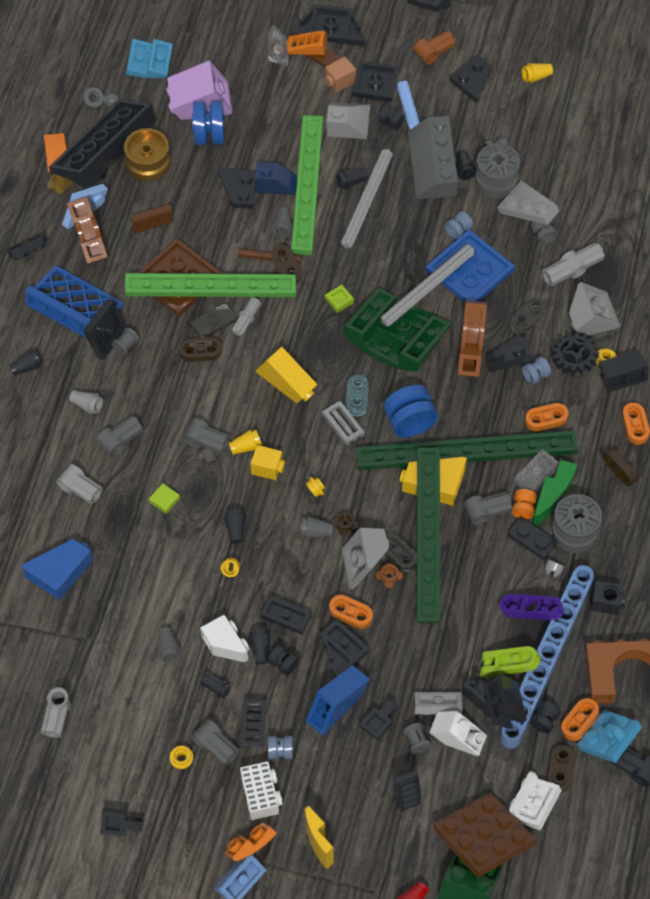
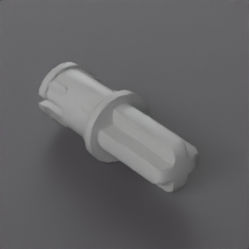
M250 297L245 308L239 312V318L232 328V332L236 336H243L249 324L254 322V316L262 304L257 298Z

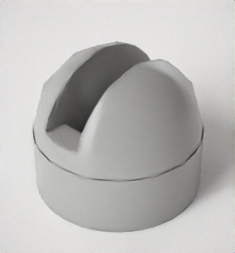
M548 559L545 565V573L549 575L550 571H553L552 578H556L561 575L565 566Z

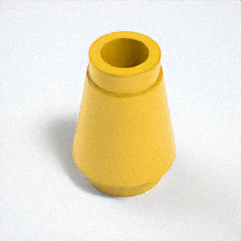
M528 63L522 67L523 80L529 83L536 82L553 74V67L550 63Z
M248 430L232 440V442H229L233 455L255 451L257 445L263 446L257 430Z

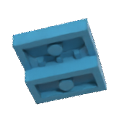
M132 39L126 75L143 78H166L173 44L153 39L152 44Z

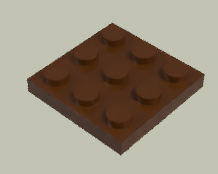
M178 238L138 272L142 274H222L221 271ZM153 296L178 317L201 298Z
M491 792L435 822L433 825V830L477 878L536 844V838Z

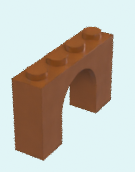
M639 639L631 642L616 640L608 643L592 641L587 643L585 663L589 698L595 700L597 704L614 703L616 692L613 669L622 661L629 659L640 660L650 666V640Z

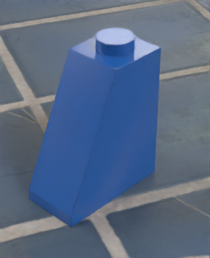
M72 539L24 563L21 568L25 578L60 600L91 564L93 557L91 548L86 543H79Z
M353 665L317 692L306 722L321 735H325L364 694L370 679Z

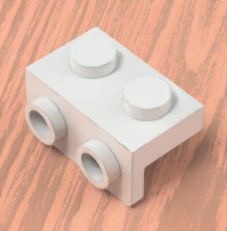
M530 771L527 777L523 779L516 798L511 801L509 812L521 824L541 830L562 790L559 785L538 779L535 772Z

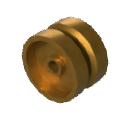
M144 128L134 131L127 137L124 143L126 167L130 175L144 182L162 178L171 166L169 142L166 136L158 130Z

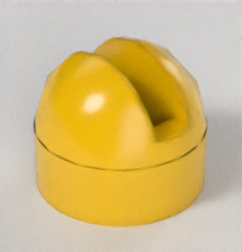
M227 558L221 565V571L227 577L236 576L240 570V563L235 558ZM231 563L234 564L233 571L229 570Z

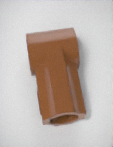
M445 31L430 40L426 38L420 39L414 45L413 50L426 65L435 62L440 54L455 47V40L450 31Z

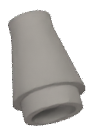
M73 390L69 397L70 402L76 404L89 414L99 413L103 406V398L97 393Z

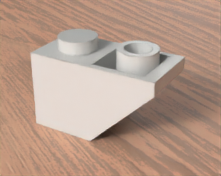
M225 615L200 627L201 637L212 655L241 662L248 661V644L244 638L239 639L236 634L238 632L237 627L232 620L228 621Z
M458 711L437 712L429 732L443 744L475 756L480 755L487 737L483 731Z

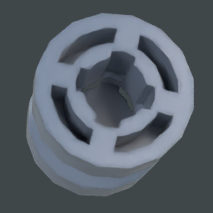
M460 211L455 215L454 219L448 220L444 227L449 236L457 240L463 235L464 231L470 230L474 224L466 212Z
M542 356L536 358L534 363H527L522 366V373L531 385L539 382L540 378H546L552 374L549 363Z
M268 736V758L277 759L278 757H284L285 759H292V736H284L283 738Z

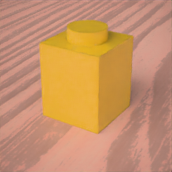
M257 445L250 463L251 474L277 481L278 475L283 473L286 463L283 460L282 451Z

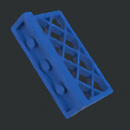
M56 265L34 287L29 286L25 290L27 306L85 338L83 330L90 322L91 317H94L97 311H89L88 306L100 305V308H102L104 302L110 300L114 302L119 312L124 307V302ZM58 274L64 277V280L52 281V278ZM69 285H78L81 287V290L70 291ZM66 286L67 291L55 292L54 287ZM43 288H51L52 293L45 294L40 290ZM95 294L99 299L87 300L86 295ZM83 295L84 301L72 302V296ZM68 297L69 302L61 303L56 298ZM85 306L86 312L79 313L73 308Z

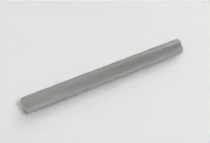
M389 149L381 151L343 236L341 245L346 249L353 247L393 156Z
M469 244L462 247L381 316V322L386 326H390L474 255V248Z

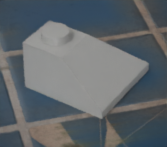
M330 102L327 114V137L367 139L370 105Z
M579 283L569 311L572 320L571 325L574 330L592 335L618 329L620 324L608 293L588 284Z
M359 528L342 548L349 589H354L389 549V541L386 538L385 529Z

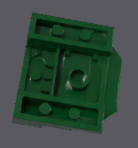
M377 288L345 324L344 335L360 350L386 365L406 371H418L428 359L431 351L451 327V323L439 318L436 314L413 305L390 326H386L381 322V316L399 302L402 297H396L381 288Z

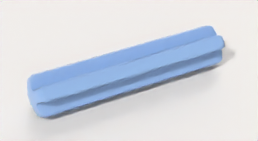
M404 80L398 82L397 88L410 130L419 124V119L408 82Z

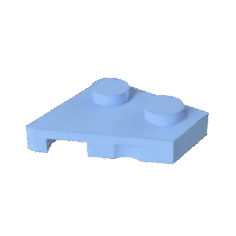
M100 184L73 193L70 202L88 197L94 211L103 205L108 188L104 184ZM67 208L62 224L67 229H70L75 224Z

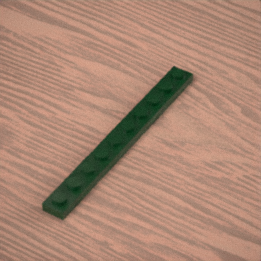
M575 431L356 447L358 471L408 467L409 462L417 461V448H440V459L465 457L467 458L466 462L578 453Z

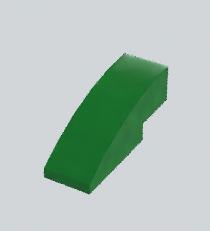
M560 460L555 478L546 476L534 514L533 525H539L555 511L558 503L566 497L575 478L577 464Z

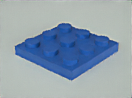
M467 230L431 261L425 270L428 274H432L466 244L473 247L474 255L441 282L444 287L465 304L466 300L479 302L515 271V265L471 230Z

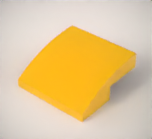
M308 806L305 808L308 838L316 856L327 869L334 863L333 846L325 839V823Z

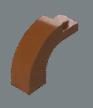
M466 300L458 375L479 377L487 311L486 302Z

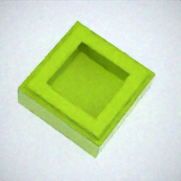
M343 285L325 294V300L336 313L354 303V298Z
M162 483L149 498V503L167 514L180 500V495Z

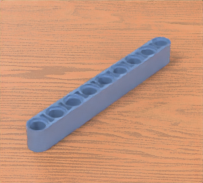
M578 566L574 570L561 598L565 608L563 615L569 616L570 619L559 618L551 620L537 650L540 654V663L537 668L527 672L521 684L520 692L527 721L524 723H518L514 720L510 721L513 724V729L502 727L500 740L506 748H516L521 743L590 592L594 573L588 566ZM582 577L587 579V581L582 582L578 578ZM576 596L579 600L574 601L569 597ZM559 634L562 638L556 639L553 638L551 635ZM550 653L553 657L546 658L542 654ZM534 673H542L544 677L538 678L534 676ZM532 692L535 696L527 697L524 693ZM512 731L515 732L517 736L509 737L506 733Z

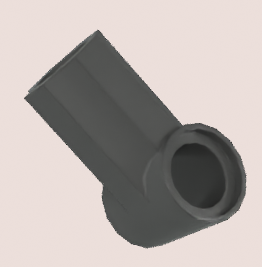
M129 416L113 429L110 427L104 429L98 435L97 442L110 456L114 457L123 451L126 443L142 433L143 428L135 417Z
M193 418L182 439L192 447H200L201 445L222 454L228 446L230 436L210 428L201 419Z
M506 492L485 498L473 496L464 503L473 525L483 524L490 517L512 511L511 499Z
M210 719L191 735L193 741L202 750H208L224 766L231 764L239 754V749L223 736L220 728Z

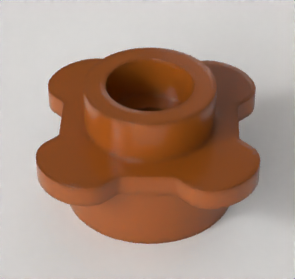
M392 563L385 564L380 571L376 572V579L381 580L386 588H392L396 581H400L403 578L402 572L398 571L397 567Z

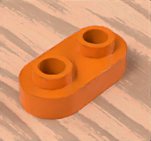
M560 403L533 408L527 412L525 424L532 431L562 426L567 422L569 412L567 407Z
M629 403L624 407L622 413L627 438L631 443L641 445L647 442L650 434L645 410L638 403Z
M337 595L329 603L330 614L334 618L353 627L364 629L369 627L373 621V612L369 606L345 595ZM343 607L345 610L338 611L337 608ZM359 616L365 617V619L362 621L358 620L357 618Z
M590 698L580 700L563 720L561 727L566 739L571 741L580 740L595 723L600 714L599 706L595 700ZM591 712V714L585 715L584 713ZM572 729H578L576 732H571Z

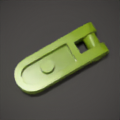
M530 646L483 652L482 662L484 663L480 670V676L483 678H493L499 674L505 675L532 671L540 663V654Z

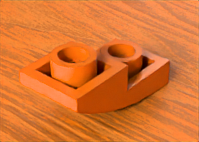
M64 133L44 135L48 173H51L49 166L66 151Z
M261 823L252 829L248 839L241 835L234 838L228 844L227 851L224 854L234 861L244 859L266 845L276 835V832L270 826Z

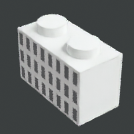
M268 762L241 767V778L251 820L279 814V806L282 805L280 791L275 792L274 783H277L275 769H270Z

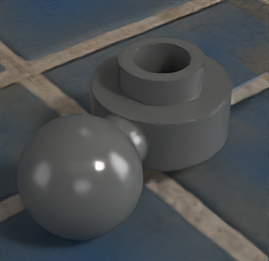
M95 87L87 89L83 94V103L91 109L98 108L102 103L106 107L111 108L120 99L116 93L112 92L105 96L100 89ZM89 96H94L96 101L91 102Z

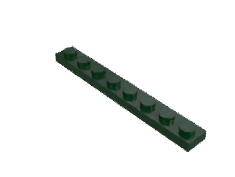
M417 448V624H440V448Z

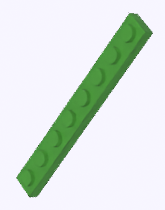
M303 115L291 247L293 254L312 255L323 116Z
M125 273V296L296 297V277L289 274Z

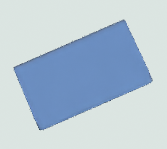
M253 855L238 860L213 889L225 899H242L267 870Z

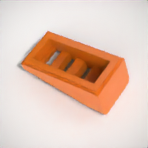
M326 31L289 36L286 54L325 55L328 40Z

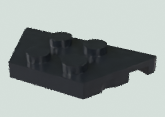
M314 4L309 9V12L300 19L299 25L295 29L292 28L290 30V36L326 31L327 42L359 46L366 45V38L361 32V26L356 20L353 8Z

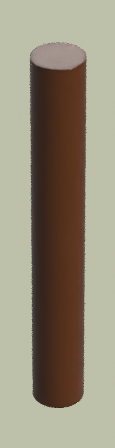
M238 249V257L273 261L272 252ZM283 253L278 254L279 257H284L286 255ZM294 255L300 264L301 255Z

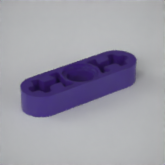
M508 594L499 603L503 614L509 618L557 620L565 612L561 600L554 596ZM530 604H537V607L534 610H526Z

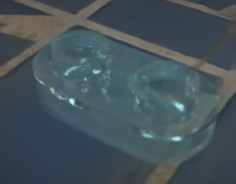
M353 375L347 381L346 409L352 416H361L366 413L368 408L369 382L362 375Z

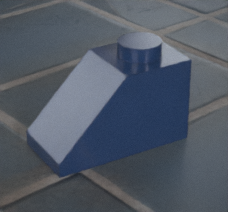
M257 162L255 174L256 193L296 195L298 175L279 163Z

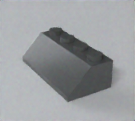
M449 116L428 117L408 131L416 199L456 197L458 179Z

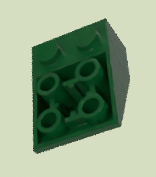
M454 854L443 878L438 899H491L505 863L477 878L463 861Z

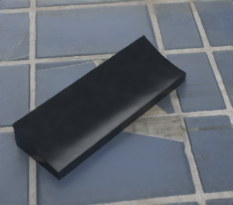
M119 99L49 166L51 174L67 178L88 189L124 153V143L131 133L139 129L150 128L156 122L152 105Z

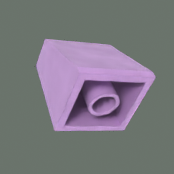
M210 60L167 78V93L170 96L169 108L180 120L192 119L193 101L204 100L207 113H210L211 100H222L223 115L233 113L228 81Z

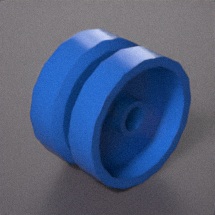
M204 100L193 101L192 130L195 137V146H206L208 143V133L210 132L213 145H224L222 100H211L210 113H207Z
M411 385L401 388L385 400L383 409L397 437L408 438L422 434L438 421V411L431 402L432 398L425 386Z

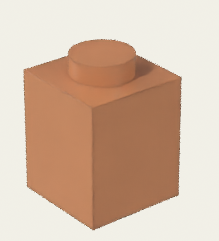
M346 57L325 67V83L328 87H332L336 93L355 83L356 69Z

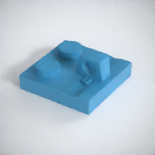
M603 710L595 723L578 742L577 746L580 751L616 763L642 729V726L638 721Z

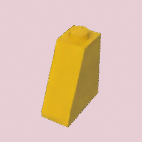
M282 346L255 370L261 377L295 403L302 399L307 401L314 394L312 389L317 385Z
M467 458L440 459L441 503L454 505L466 470ZM417 461L409 462L407 470H402L399 482H402V491L417 495Z

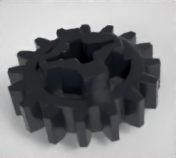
M568 332L567 338L560 336V342H554V348H552L553 363H557L558 370L563 368L564 374L571 371L572 376H575L576 372L583 375V370L586 369L590 372L591 365H597V359H599L598 344H594L593 338L587 339L586 333L583 336H579V332H576L575 336H572Z

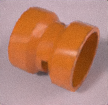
M528 489L515 491L514 501L516 503L512 508L513 516L524 519H531L534 516L535 508L533 504L536 503L537 498L535 492Z

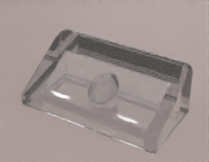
M272 25L268 33L269 61L287 66V37L276 26Z
M542 449L514 480L521 489L536 492L544 484L546 476L550 477L557 470L559 462Z

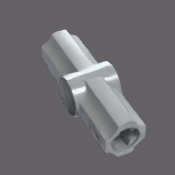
M593 243L578 252L572 250L565 253L560 261L542 270L544 281L548 286H554L569 277L573 279L580 277L588 267L604 260L605 255L602 247L599 244Z

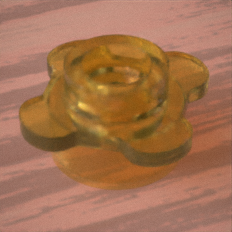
M54 174L47 183V187L55 190L57 194H63L64 190L71 186L72 182L67 178Z

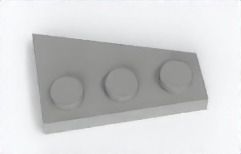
M520 181L497 207L501 214L546 225L559 212L555 203L523 181Z

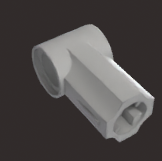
M70 464L56 479L57 485L67 493L73 492L89 504L95 503L103 491L101 486L87 478L83 471L74 464Z
M54 688L47 695L48 705L41 733L48 737L58 738L62 737L67 712L71 708V701L67 691L63 688ZM58 698L65 699L64 702L60 705L54 704L55 700Z

